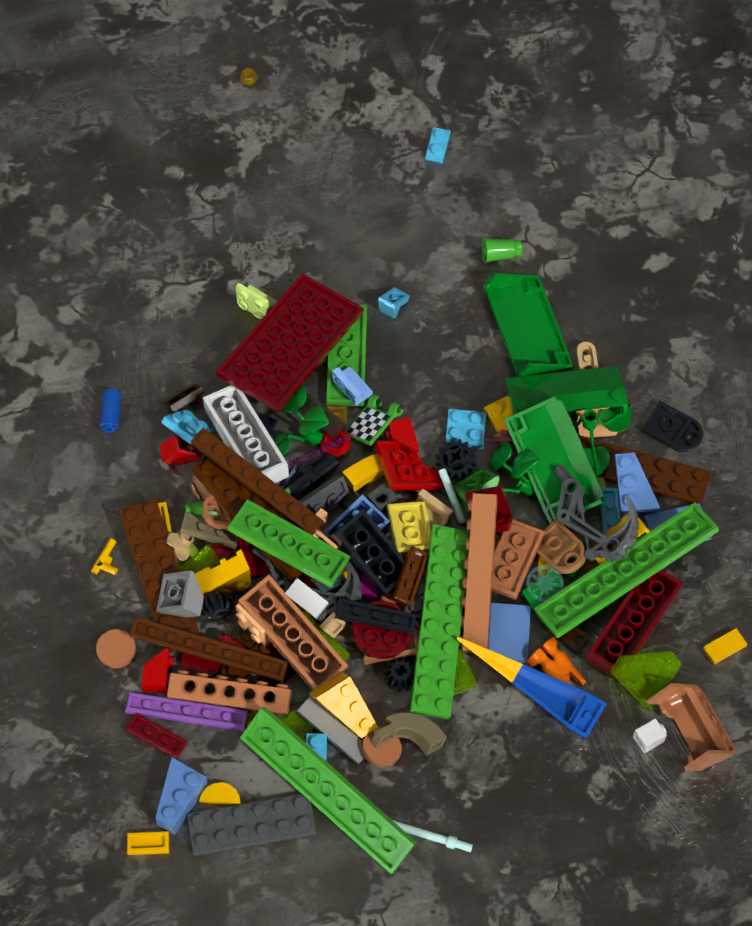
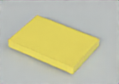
M425 501L387 504L386 510L390 520L393 543L401 555L407 554L409 547L412 545L425 552L429 551L431 526Z

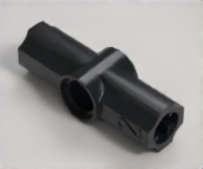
M327 452L315 463L305 465L300 470L299 475L286 484L284 489L289 488L291 496L297 499L310 488L318 487L323 482L324 477L337 468L339 463L331 453Z

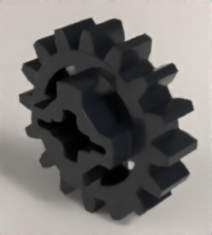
M451 439V444L444 442V448L439 447V453L435 455L437 459L435 461L436 466H440L438 471L445 468L447 474L451 476V480H454L455 476H458L459 480L462 479V475L469 477L468 471L474 472L473 466L477 465L475 460L477 455L473 453L474 447L468 448L467 441L461 444V439L457 443L453 439ZM465 454L468 455L469 461H467V459L464 458ZM444 458L448 461L447 466L443 462Z

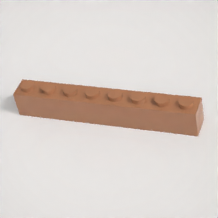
M473 493V499H469L468 510L472 511L471 518L467 520V530H470V538H466V549L469 550V557H465V569H468L467 577L464 576L463 588L467 589L466 596L462 597V607L465 608V616L461 618V628H464V634L460 635V638L488 649L498 498L495 494ZM459 642V647H463L462 650L464 653H473L470 649H468L461 642Z

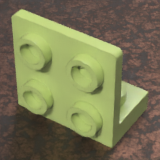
M240 283L236 285L238 306L243 310L250 311L258 319H262L277 302V300L252 285L248 287Z

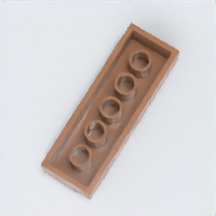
M270 575L265 577L238 600V604L265 630L266 638L288 661L312 691L347 670L348 665Z

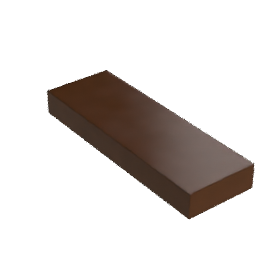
M413 545L409 547L392 600L407 607L412 606L429 553Z

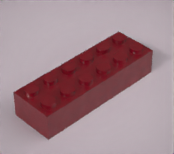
M661 569L631 589L588 652L586 663L620 683L681 593L684 582Z

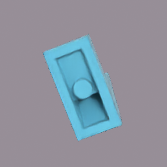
M395 287L379 297L380 312L395 319L400 307L408 302L410 295Z

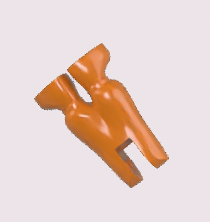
M554 637L549 639L527 661L530 666L540 664L543 673L571 685L573 684L569 679H572L580 687L586 683V680L573 666L567 655L562 650L557 649L558 642Z

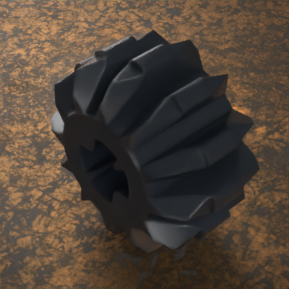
M215 591L204 597L201 611L206 619L212 621L215 619L219 620L234 610V600L229 591Z
M404 657L401 661L395 658L393 660L394 664L388 662V669L384 670V675H386L385 682L390 683L389 687L391 689L397 686L398 692L401 690V687L407 691L409 686L413 687L415 666H412L413 662L411 660L406 663Z

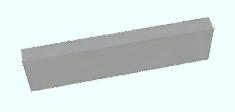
M311 696L297 710V713L321 734H327V739L356 765H359L365 758L361 748L362 740Z

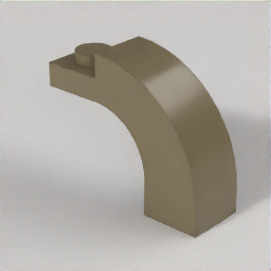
M405 712L387 716L384 724L374 731L371 743L377 748L394 738H407L414 741L427 756L440 749L447 736L428 718Z

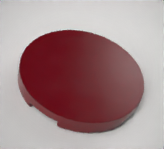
M387 601L369 603L375 606L403 611L398 605ZM353 623L352 636L357 647L366 655L377 659H389L401 654L409 645L412 636L358 623Z

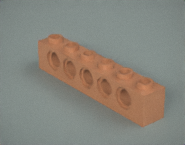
M177 670L176 674H170L168 698L256 711L265 706L272 713L289 715L292 690L288 689V685L276 684V687H270L267 682L256 681L255 685L248 684L246 679L236 678V682L228 681V677L216 676V679L208 678V674L196 673V676L188 675L189 672ZM194 681L195 689L187 692L186 684ZM214 684V693L206 694L205 689L207 685ZM228 687L235 688V694L232 697H226L225 695ZM254 690L255 697L252 700H247L245 698L246 691ZM269 692L275 694V699L271 703L265 701V695Z

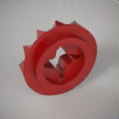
M330 429L323 434L320 445L325 447V444H327L326 449L328 453L337 458L340 455H345L350 450L351 439L341 429ZM338 438H340V446L337 445V447L335 446L333 449L332 446L329 444V447L331 449L330 451L327 447L328 442L331 443V441H334L335 439L338 440Z

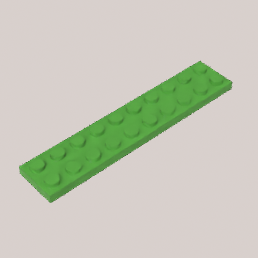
M694 502L635 541L634 548L627 551L628 556L625 559L622 558L618 561H613V563L603 562L535 607V613L558 639L719 532V528Z
M433 524L431 528L410 713L447 720L451 718L459 647L457 637H460L463 611L462 597L465 593L463 580L464 576L466 577L467 575L465 557H469V550L466 549V538H470V531Z
M265 706L259 710L240 738L390 874H393L417 842Z

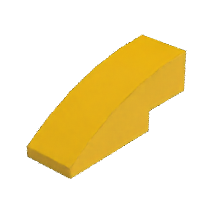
M377 453L357 462L342 472L346 484L353 492L367 483L368 485L372 484L385 475Z

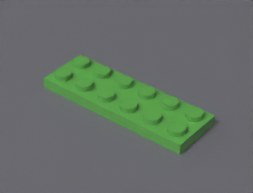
M359 305L364 308L363 314L328 354L327 405L355 406L332 380V371L337 367L342 371L351 367L365 382L367 305ZM364 401L359 403L357 406H364Z
M248 499L228 526V531L330 588H332L351 557Z

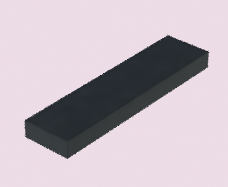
M338 598L334 618L413 635L417 614Z

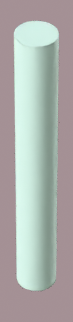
M441 469L438 471L459 525L466 522L457 496L446 469Z

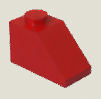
M410 417L391 421L388 429H385L387 441H395L401 445L400 449L408 454L411 452L419 457V446Z
M173 435L159 445L162 462L176 466L197 462L203 455L196 447L177 435Z

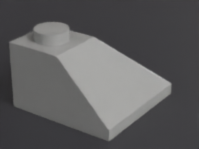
M193 571L163 575L156 612L185 618L200 616L204 596Z

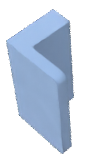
M337 367L332 371V380L355 406L373 394V391L351 367L344 371Z

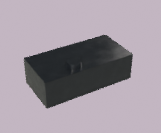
M364 509L354 514L328 537L337 545L338 550L351 556L349 562L378 598L386 595L397 585L405 559Z

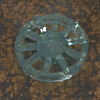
M538 566L527 577L526 587L528 593L537 601L544 602L549 599V590L554 594L558 593L552 586L560 587L559 591L563 589V578L560 572L552 566ZM542 569L548 570L547 575H543ZM538 570L540 573L539 578L536 575H534V573ZM551 571L556 574L552 578L549 576ZM531 577H533L535 580H537V582H529V581H530V578H531ZM559 578L560 583H553V580ZM530 585L537 586V588L531 591ZM538 590H540L539 597L534 594ZM543 592H546L547 598H542Z

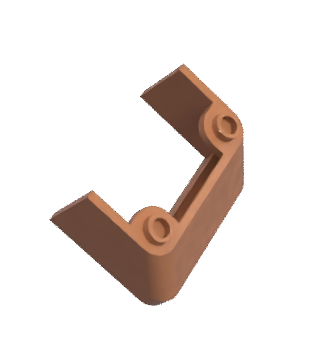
M671 683L647 700L649 704H658L659 711L664 717L675 720L692 752L688 754L689 764L684 767L685 771H701L728 759L736 753L734 745L707 697L697 685Z

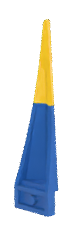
M457 637L459 642L516 685L569 729L585 738L588 737L607 704L605 701L588 691Z

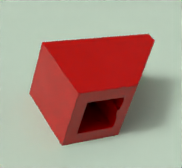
M165 648L143 666L141 684L143 692L167 693L170 681L169 669L173 668L174 656H171L170 648Z

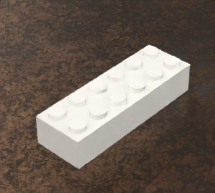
M230 385L203 397L205 412L228 447L275 483L289 477L286 460L241 390Z

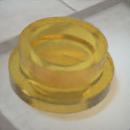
M244 69L240 74V81L244 85L249 86L257 82V73L253 69Z

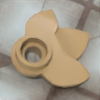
M179 531L177 533H170L167 536L166 542L174 547L173 552L178 560L186 561L189 556L196 560L199 559V551L193 544V536L180 533Z

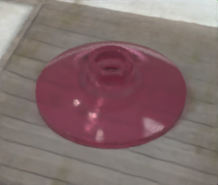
M500 430V434L486 438V441L490 442L508 441L509 443H514L508 430Z

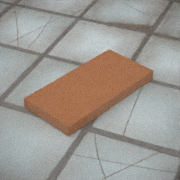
M512 520L510 531L502 532L494 550L493 592L514 600L517 599L545 535V531Z

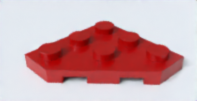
M377 441L374 445L390 490L424 489L442 491L444 488L437 469L434 467L430 469L422 463V459L411 452L408 454L400 449L401 445L395 441Z

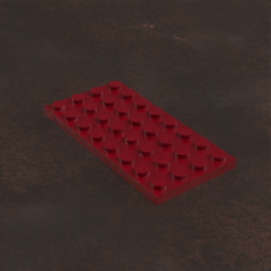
M302 273L217 369L216 376L279 412L363 314L364 308Z

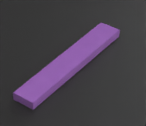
M129 692L125 712L128 714L138 713L141 716L243 732L246 729L249 713L248 710Z

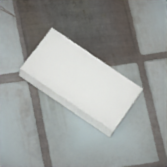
M298 578L286 591V595L315 619L318 618L329 604Z

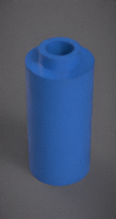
M106 389L102 394L100 428L107 433H112L119 428L122 393L116 389Z

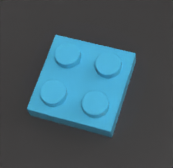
M185 409L164 416L161 422L189 444H191V440L203 427L210 433L213 432L207 423L200 421L191 411Z
M449 409L446 442L451 444V439H453L457 443L461 439V444H464L466 441L468 442V448L473 446L476 449H483L486 412Z

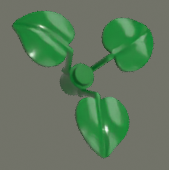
M303 385L300 386L282 408L286 413H291L294 410L296 415L302 420L299 427L301 437L291 434L286 436L284 432H280L272 438L283 456L290 448V439L300 440L301 442L306 440L313 446L319 444L323 434L318 430L330 424L324 410L320 406H314L309 409L304 417L299 413L298 408L304 405L307 397V392Z
M628 404L627 416L622 415L621 406L602 409L599 415L595 410L588 409L584 411L582 417H579V421L576 411L568 412L574 427H578L582 423L583 427L590 431L591 448H584L595 475H600L607 469L610 455L605 447H594L593 430L599 422L602 426H607L608 430L612 432L624 431L631 421V404Z
M504 440L492 454L490 467L493 470H498L503 465L511 472V476L514 478L513 485L515 489L503 488L505 496V492H514L516 494L522 492L530 496L535 490L530 479L523 474L539 462L540 459L532 450L526 448L515 458L514 467H509L505 461L511 457L512 446L508 441Z

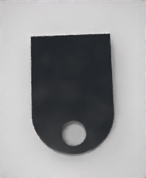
M659 401L641 430V433L681 453L697 449L703 438V429L697 420L662 401ZM693 435L697 438V441L691 442L687 437Z

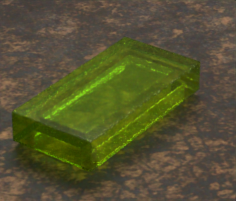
M207 545L181 565L179 570L180 572L191 570L195 574L207 567L211 569L219 563V560L212 547Z

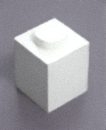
M654 719L636 729L633 738L642 752L646 753L665 742L667 731L662 723L659 724Z

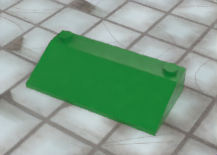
M494 273L483 287L517 377L572 370L574 368L573 362L539 275Z
M618 366L505 378L511 416L561 395L568 412L621 406L622 415L627 416L628 401Z
M561 395L554 396L504 419L518 454L523 449L528 448L540 459L539 462L527 471V474L549 524H552L557 519L562 482L554 472L557 466L564 465L570 475L576 477L584 487L583 504L585 511L607 501ZM574 486L570 492H573L576 489V486Z

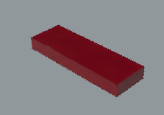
M138 713L134 714L125 728V732L178 760L188 744L187 740Z

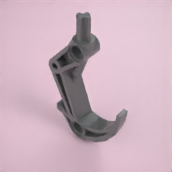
M564 465L557 466L554 472L562 482L557 519L570 530L585 537L587 549L584 555L588 560L593 561L596 558H604L606 561L613 563V561L625 559L628 556L627 551L634 548V540L638 538V513L633 501L629 496L625 498L629 508L628 518L620 530L606 537L585 522L584 487L576 477L570 475ZM574 486H576V489L573 492H570L571 489ZM589 540L595 542L597 545L591 548ZM617 544V547L614 550H611V547Z
M254 546L252 553L266 561L273 580L286 593L296 579L289 582V579L262 549ZM350 562L345 566L347 571L346 582L336 594L311 588L329 603L318 616L317 621L319 623H323L332 612H336L338 598L357 602L361 601L362 592L360 590L362 586L359 581L360 578Z

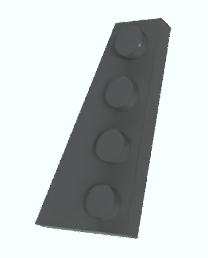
M338 474L299 500V502L314 514L321 508L328 512L330 509H334L350 491L343 475ZM281 515V517H282L283 519H285L287 522L293 524V523L290 522L288 519H286L283 515Z

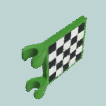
M376 394L370 396L367 406L345 431L349 437L355 433L351 438L370 446L390 422L403 412L402 408H399V403L396 402L390 405L388 413L376 409L382 405V401L378 399L379 396Z

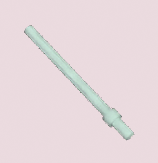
M394 821L408 834L445 844L446 847L451 849L458 848L468 852L472 850L473 844L457 840L458 837L451 835L447 837Z

